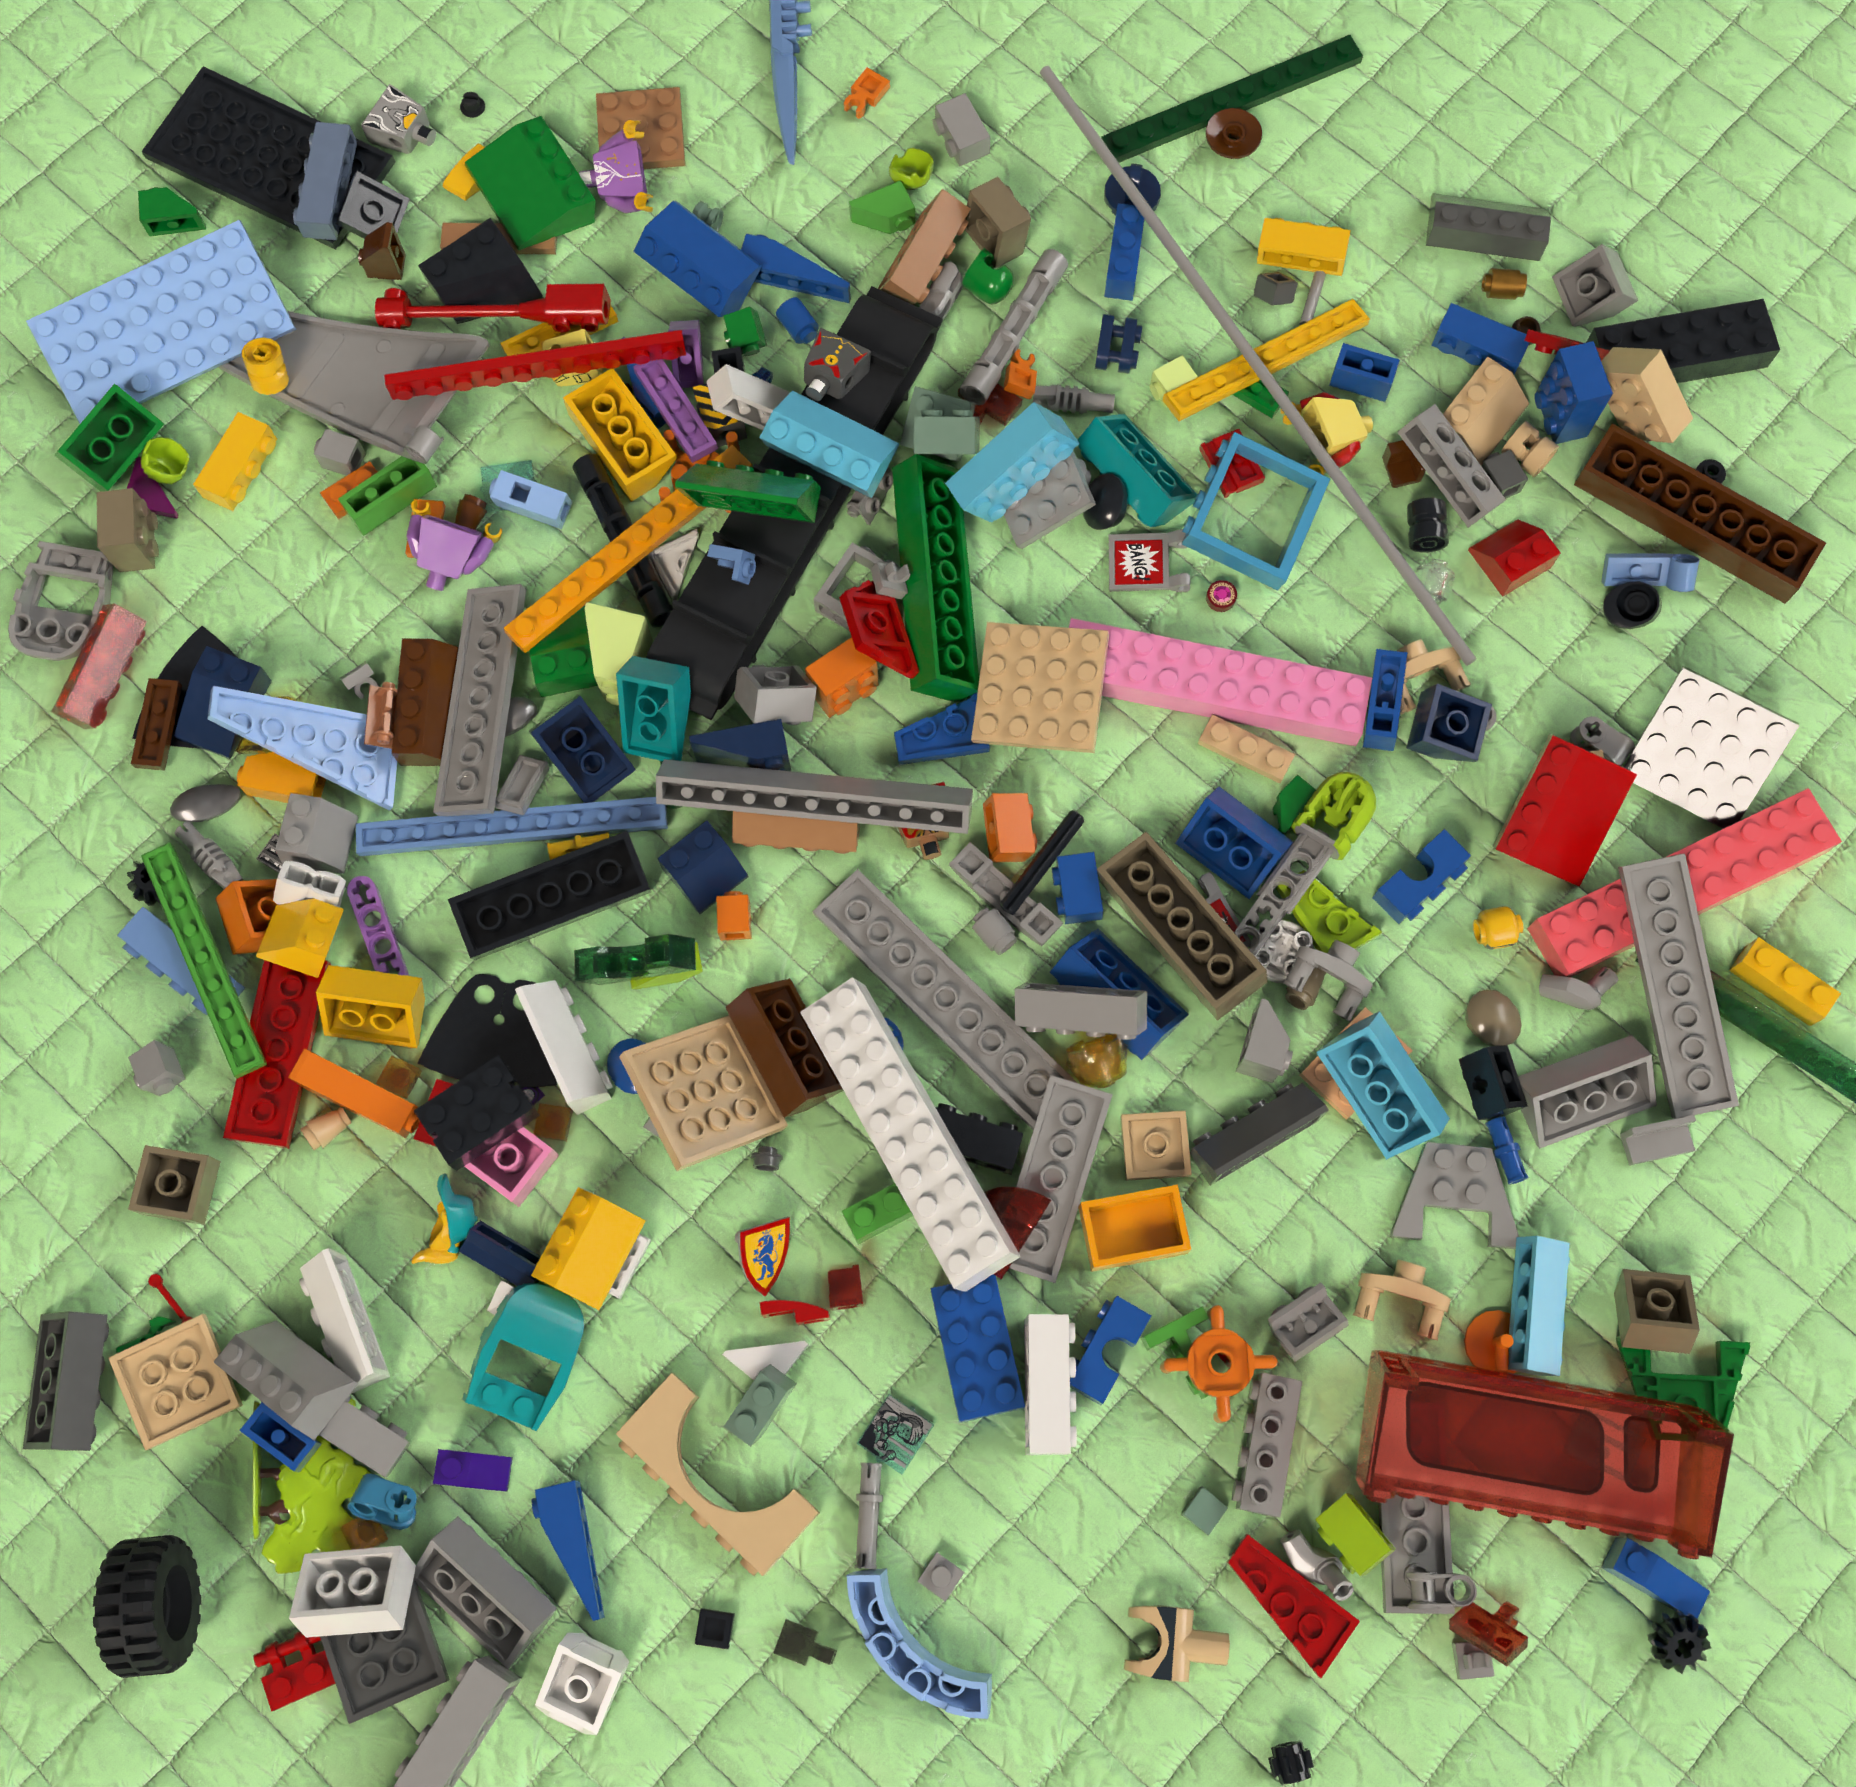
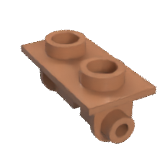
M383 682L382 687L369 686L364 744L392 749L398 692L395 689L394 683Z

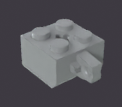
M752 665V667H740L737 670L734 698L754 724L781 719L782 723L798 725L801 722H812L817 687L798 665L787 667Z

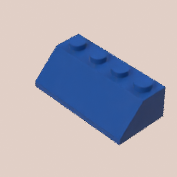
M672 201L645 226L633 251L718 317H723V315L740 310L762 267L761 264L677 201Z
M1098 928L1069 947L1050 971L1060 985L1147 991V1029L1137 1035L1135 1039H1120L1126 1045V1048L1141 1060L1154 1051L1189 1015Z

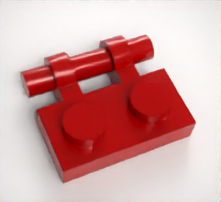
M298 1631L294 1634L293 1638L281 1643L277 1641L265 1646V1650L253 1655L255 1665L258 1668L268 1663L272 1665L273 1673L261 1678L271 1711H276L336 1684L325 1650L316 1654L313 1644L321 1641L320 1636L305 1637ZM299 1650L303 1660L287 1666L284 1656Z

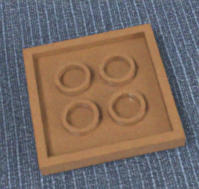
M680 87L596 94L599 147L614 134L622 130L627 120H639L641 123L636 125L635 132H644V137L641 139L634 138L633 141H637L641 147L644 169L685 166Z

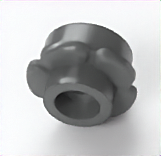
M762 1146L758 1148V1152L751 1154V1158H754L753 1168L762 1171L779 1170V1162L783 1160V1156L778 1154L777 1149L774 1147Z

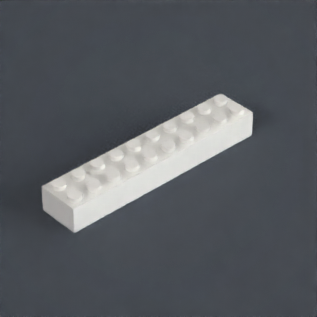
M852 977L800 1012L953 1288L966 1292L1021 1257L866 985Z

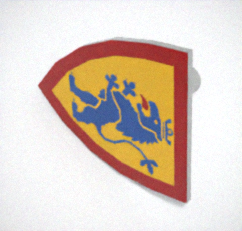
M788 1216L740 1230L735 1234V1242L738 1243L739 1260L744 1276L752 1288L764 1297H766L775 1284L785 1262L790 1236V1217Z

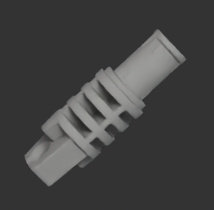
M1061 385L1036 386L1033 395V402L1053 411L1063 410V412H1067L1068 410L1071 413L1077 411L1079 414L1087 413V410L1113 413L1115 394L1089 392V389H1086V387L1078 389L1077 386L1070 388L1067 385L1065 387H1061Z
M190 821L183 823L186 832L181 826L177 827L175 830L176 837L190 849L191 859L211 880L223 889L232 881H244L234 866L233 861L212 839L204 838Z

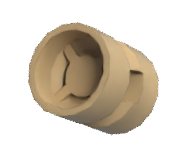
M1525 421L1509 438L1501 452L1504 453L1511 450L1517 461H1521V468L1532 477H1536L1556 454L1559 446L1547 436L1540 438L1539 430Z

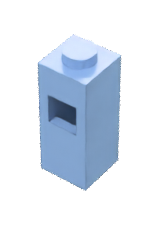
M503 470L500 471L498 478L493 479L489 489L490 498L497 507L559 529L563 528L572 505V501L567 493Z

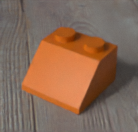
M277 879L232 881L215 898L233 955L258 952L275 907L278 905L273 901Z

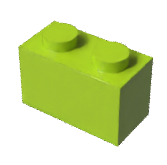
M1345 1493L1315 1519L1320 1525L1317 1529L1318 1533L1329 1546L1335 1544L1343 1554L1339 1557L1340 1561L1351 1574L1355 1572L1359 1576L1368 1574L1396 1550L1356 1498L1350 1493Z

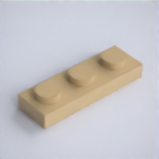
M1213 714L1198 742L1199 745L1281 784L1295 756L1294 753Z

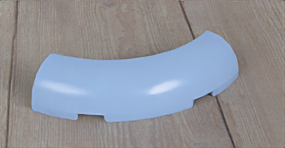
M887 1568L860 1570L847 1574L848 1596L853 1617L857 1620L859 1629L865 1639L866 1647L886 1674L902 1689L920 1701H926L936 1707L945 1709V1712L950 1714L988 1719L991 1709L992 1674L977 1673L952 1666L931 1654L913 1637L896 1610L890 1592Z

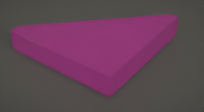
M137 456L127 489L133 488L140 498L145 500L151 512H154L156 515L177 519L178 513L158 482L149 478L144 473V470L141 468V457Z

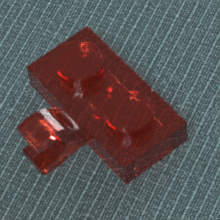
M997 383L983 405H976L973 417H980L981 424L984 416L987 414L1006 426L1022 406L1023 399L1005 391L1004 387ZM959 388V389H958V396H959L960 398H962L963 400H965V399L963 398V396L961 395V393H960V388Z
M1508 1601L1503 1603L1495 1614L1489 1613L1472 1602L1470 1605L1462 1607L1449 1619V1629L1505 1666H1508L1528 1647V1637L1515 1629L1518 1621L1513 1617L1519 1612V1608Z

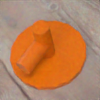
M1500 1310L1486 1311L1475 1317L1466 1329L1464 1338L1466 1355L1472 1365L1483 1374L1493 1377H1504L1517 1372L1508 1370L1509 1347L1514 1343L1513 1337L1509 1335L1510 1313Z

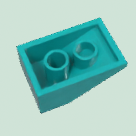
M632 656L616 673L623 753L659 761L664 759L681 761L691 696L689 667Z

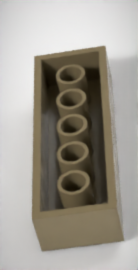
M1147 832L1143 833L1097 868L1100 883L1217 1021L1268 982L1267 970Z

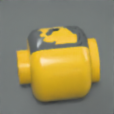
M1507 906L1482 910L1478 914L1477 919L1473 921L1474 936L1478 944H1483L1485 948L1490 950L1513 946L1518 941L1519 933H1523L1521 916L1519 914L1515 915L1513 910Z

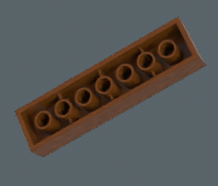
M1613 423L1574 484L1576 487L1784 604L1800 589L1826 545L1825 541Z

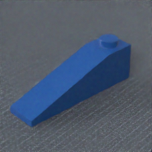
M745 235L741 250L762 265L754 282L850 303L849 282L773 239H769L764 235Z
M574 1480L536 1489V1498H532V1510L535 1519L540 1518L541 1526L592 1620L605 1618L580 1481Z

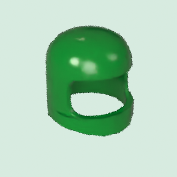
M983 248L968 268L963 278L962 286L982 301L993 305L1004 300L1009 294L1014 283V276L1006 265L999 269L991 268L994 255Z

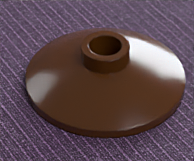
M1228 108L1217 112L1210 118L1206 126L1205 135L1208 145L1215 153L1225 158L1240 159L1251 155L1259 147L1262 139V128L1257 118L1251 113L1238 108Z

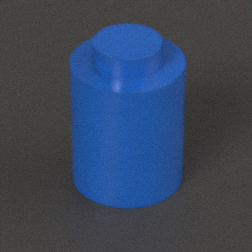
M790 298L779 306L776 311V317L797 344H807L816 338L819 325L799 298Z

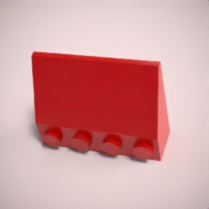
M1549 734L1493 847L1526 864L1580 887L1637 774Z

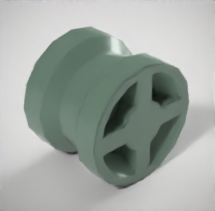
M702 201L698 202L692 213L718 232L723 220V211L719 208L711 209L708 207V204Z

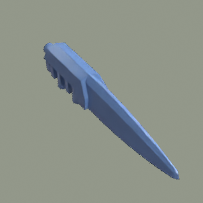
M769 0L771 68L776 111L789 164L794 165L797 140V59L794 54L800 53L799 37L812 36L811 24L799 25L797 18L800 13L811 12L810 0L800 2L797 0Z

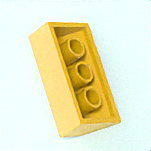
M614 369L607 370L563 397L568 415L596 454L599 455L603 464L631 502L655 488L677 459L675 452Z

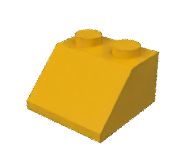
M314 898L276 905L256 957L318 978L344 909Z

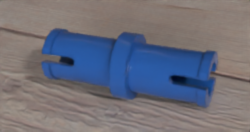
M1504 1116L1492 1119L1485 1124L1496 1148L1493 1151L1494 1155L1500 1159L1508 1180L1507 1182L1511 1185L1522 1182L1529 1177L1518 1153L1521 1150L1518 1143H1514L1506 1122L1507 1119Z

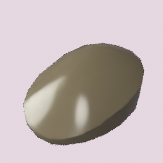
M1483 990L1477 992L1471 998L1466 1009L1465 1019L1468 1028L1478 1039L1490 1046L1510 1045L1518 1038L1522 1026L1520 1014L1507 996L1495 990Z

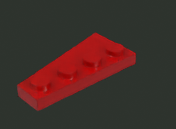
M1246 1534L1227 1560L1228 1565L1317 1677L1321 1679L1360 1621L1250 1535Z

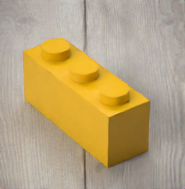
M1265 218L1258 247L1257 264L1310 272L1323 271L1325 274L1342 276L1351 230L1342 229L1337 226H1319L1309 222L1285 221L1281 218Z
M240 412L236 414L193 483L202 498L234 511L237 504L245 498L246 489L251 481L259 475L265 458L275 448L277 438L269 425Z
M1760 937L1744 947L1729 969L1731 973L1808 1026H1812L1824 1019L1841 995L1839 991Z

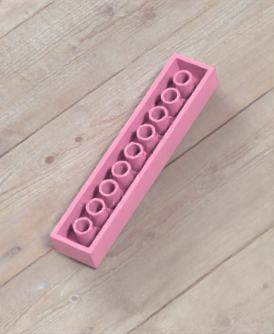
M1073 618L1070 620L1069 628L1108 630L1109 632L1102 696L1210 718L1213 714L1225 721L1355 747L1363 734L1372 677Z

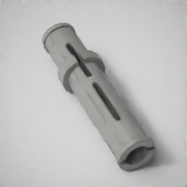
M861 1463L860 1494H856V1501H859L855 1568L876 1569L879 1502H883V1495H880L882 1467L880 1463Z

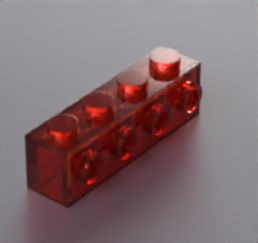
M115 603L103 605L51 713L83 729H95L97 726H100L106 718L107 710L105 708L109 700L113 699L119 691L120 684L118 681L122 673L126 672L133 661L131 654L135 646H138L145 636V630L143 629L147 621Z

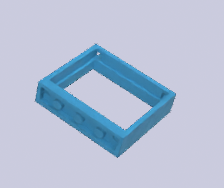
M1234 432L1228 441L1222 440L1220 447L1216 451L1215 455L1220 458L1216 466L1213 464L1210 466L1204 481L1208 482L1205 492L1199 491L1193 503V507L1197 508L1193 517L1189 515L1183 526L1182 532L1186 534L1181 544L1278 591L1287 582L1330 478ZM1235 453L1308 488L1275 566L1201 531Z

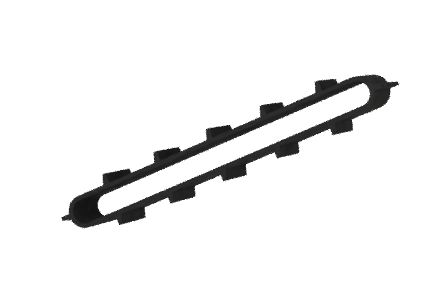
M871 286L867 295L863 294L858 298L836 334L871 351L870 371L843 398L837 399L825 394L820 401L815 402L883 435L903 400L907 402L908 391L931 353L943 318ZM806 385V387L804 388V390H803V392L801 393V395H803V396H805V397L811 399V398L806 394V389H807V387L809 386V385ZM770 447L760 464H754V472L765 473V469H773L783 472V476L795 477L796 473L812 476L813 480L821 487L815 523L731 511L720 531H714V541L712 544L741 549L755 554L756 570L750 579L749 585L732 580L733 569L718 566V560L708 557L707 551L679 600H673V610L646 656L647 659L689 667L691 688L689 710L710 720L713 719L717 710L722 709L734 693L737 670L740 667L748 668L751 662H756L758 649L789 596L795 595L797 582L828 529H833V520L852 489Z

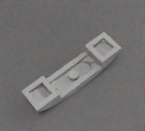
M971 842L949 863L953 871L992 909L996 908L1007 922L1040 946H1043L1063 925V922L1040 902L1037 904L1029 896L1014 915L1005 912L1001 908L1000 902L1013 887L1014 883L993 866V861Z

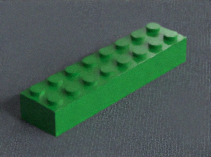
M915 454L892 467L900 567L908 565L910 573L909 579L905 581L908 593L903 597L905 628L919 669V673L913 679H910L911 691L957 702L977 693L979 686L964 510L945 484L960 469Z

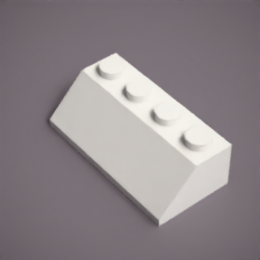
M556 980L516 988L515 991L561 1092L575 1114L579 1115L612 1099L608 1089L613 1088V1085L606 1071L599 1072L595 1061L599 1060L600 1057L593 1043L586 1044L582 1033L587 1032V1029L580 1015L573 1016L569 1006L574 1004V1001L567 987L561 989Z
M330 1248L322 1250L300 1268L303 1277L299 1281L304 1294L307 1297L310 1296L314 1306L310 1310L312 1319L317 1327L321 1326L325 1338L322 1339L323 1349L328 1358H333L336 1367L358 1383L352 1393H355L389 1378L390 1374L346 1255Z
M1028 1314L1024 1320L1025 1455L1071 1454V1447H1076L1077 1445L1076 1426H1070V1412H1076V1392L1070 1391V1378H1075L1076 1360L1075 1357H1069V1343H1075V1323H1069V1314Z

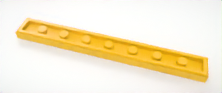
M1351 299L1253 350L1269 372L1273 374L1367 326L1370 318L1356 301ZM1240 355L1165 393L1162 401L1176 419L1181 421L1260 381V379L1244 356Z

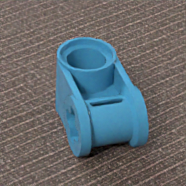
M365 1474L348 1504V1509L352 1514L361 1519L372 1520L393 1529L402 1530L410 1527L415 1521L417 1498L414 1490L408 1486L394 1483L375 1474Z

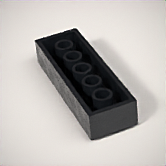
M1764 299L1596 327L1592 330L1586 343L1594 341L1596 347L1611 350L1613 347L1661 349L1677 383L1768 368L1780 351Z
M628 831L452 897L448 899L470 959L478 960L649 894L652 891Z

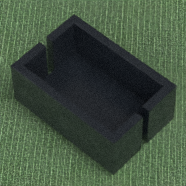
M499 1055L414 1110L427 1133L434 1138L433 1142L447 1164L456 1171L540 1116L508 1065Z

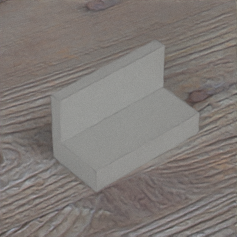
M1695 1115L1634 1127L1620 1134L1629 1166L1695 1151L1688 1128L1689 1124L1696 1121Z

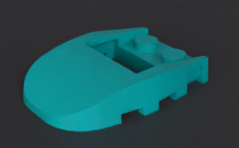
M526 1283L515 1287L504 1297L489 1326L485 1327L480 1337L481 1342L476 1358H474L470 1373L472 1377L468 1392L463 1394L462 1400L465 1403L472 1404L537 1431L567 1384L583 1336L584 1318L581 1308L569 1295L543 1284ZM500 1339L561 1364L547 1396L486 1372Z

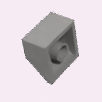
M1603 244L1552 276L1571 324L1574 327L1614 317L1638 301L1618 252Z
M290 793L275 851L282 864L284 861H295L311 868L344 874L358 816L323 798Z
M1266 999L1260 1000L1252 1014L1236 1072L1273 1083L1278 1075L1283 1076L1285 1070H1288L1293 1051L1288 1050L1291 1040L1269 1001Z

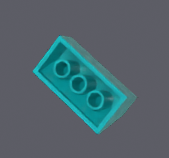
M1125 414L1095 417L1078 438L1080 443L1078 447L1081 450V455L1097 467L1100 475L1110 473L1122 480L1127 492V504L1131 505L1138 513V519L1146 526L1151 528L1165 525L1194 503L1198 494Z

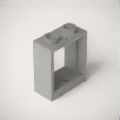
M851 543L813 599L817 613L849 630L841 602L831 596L854 561L870 570L876 562L885 564L893 562L891 560L884 561L877 557L870 548L866 546L859 547L854 543Z

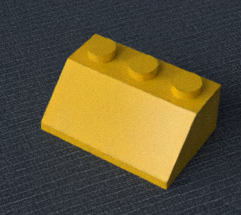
M328 965L316 991L324 1036L410 1048L418 1047L425 1003L422 978Z
M578 1187L531 1276L600 1310L646 1221L604 1198Z

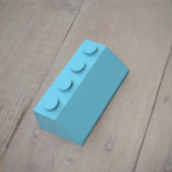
M793 390L772 411L759 437L766 446L870 498L873 497L899 446L898 442Z
M1380 1011L1353 1024L1316 1052L1386 1160L1441 1135L1450 1118Z

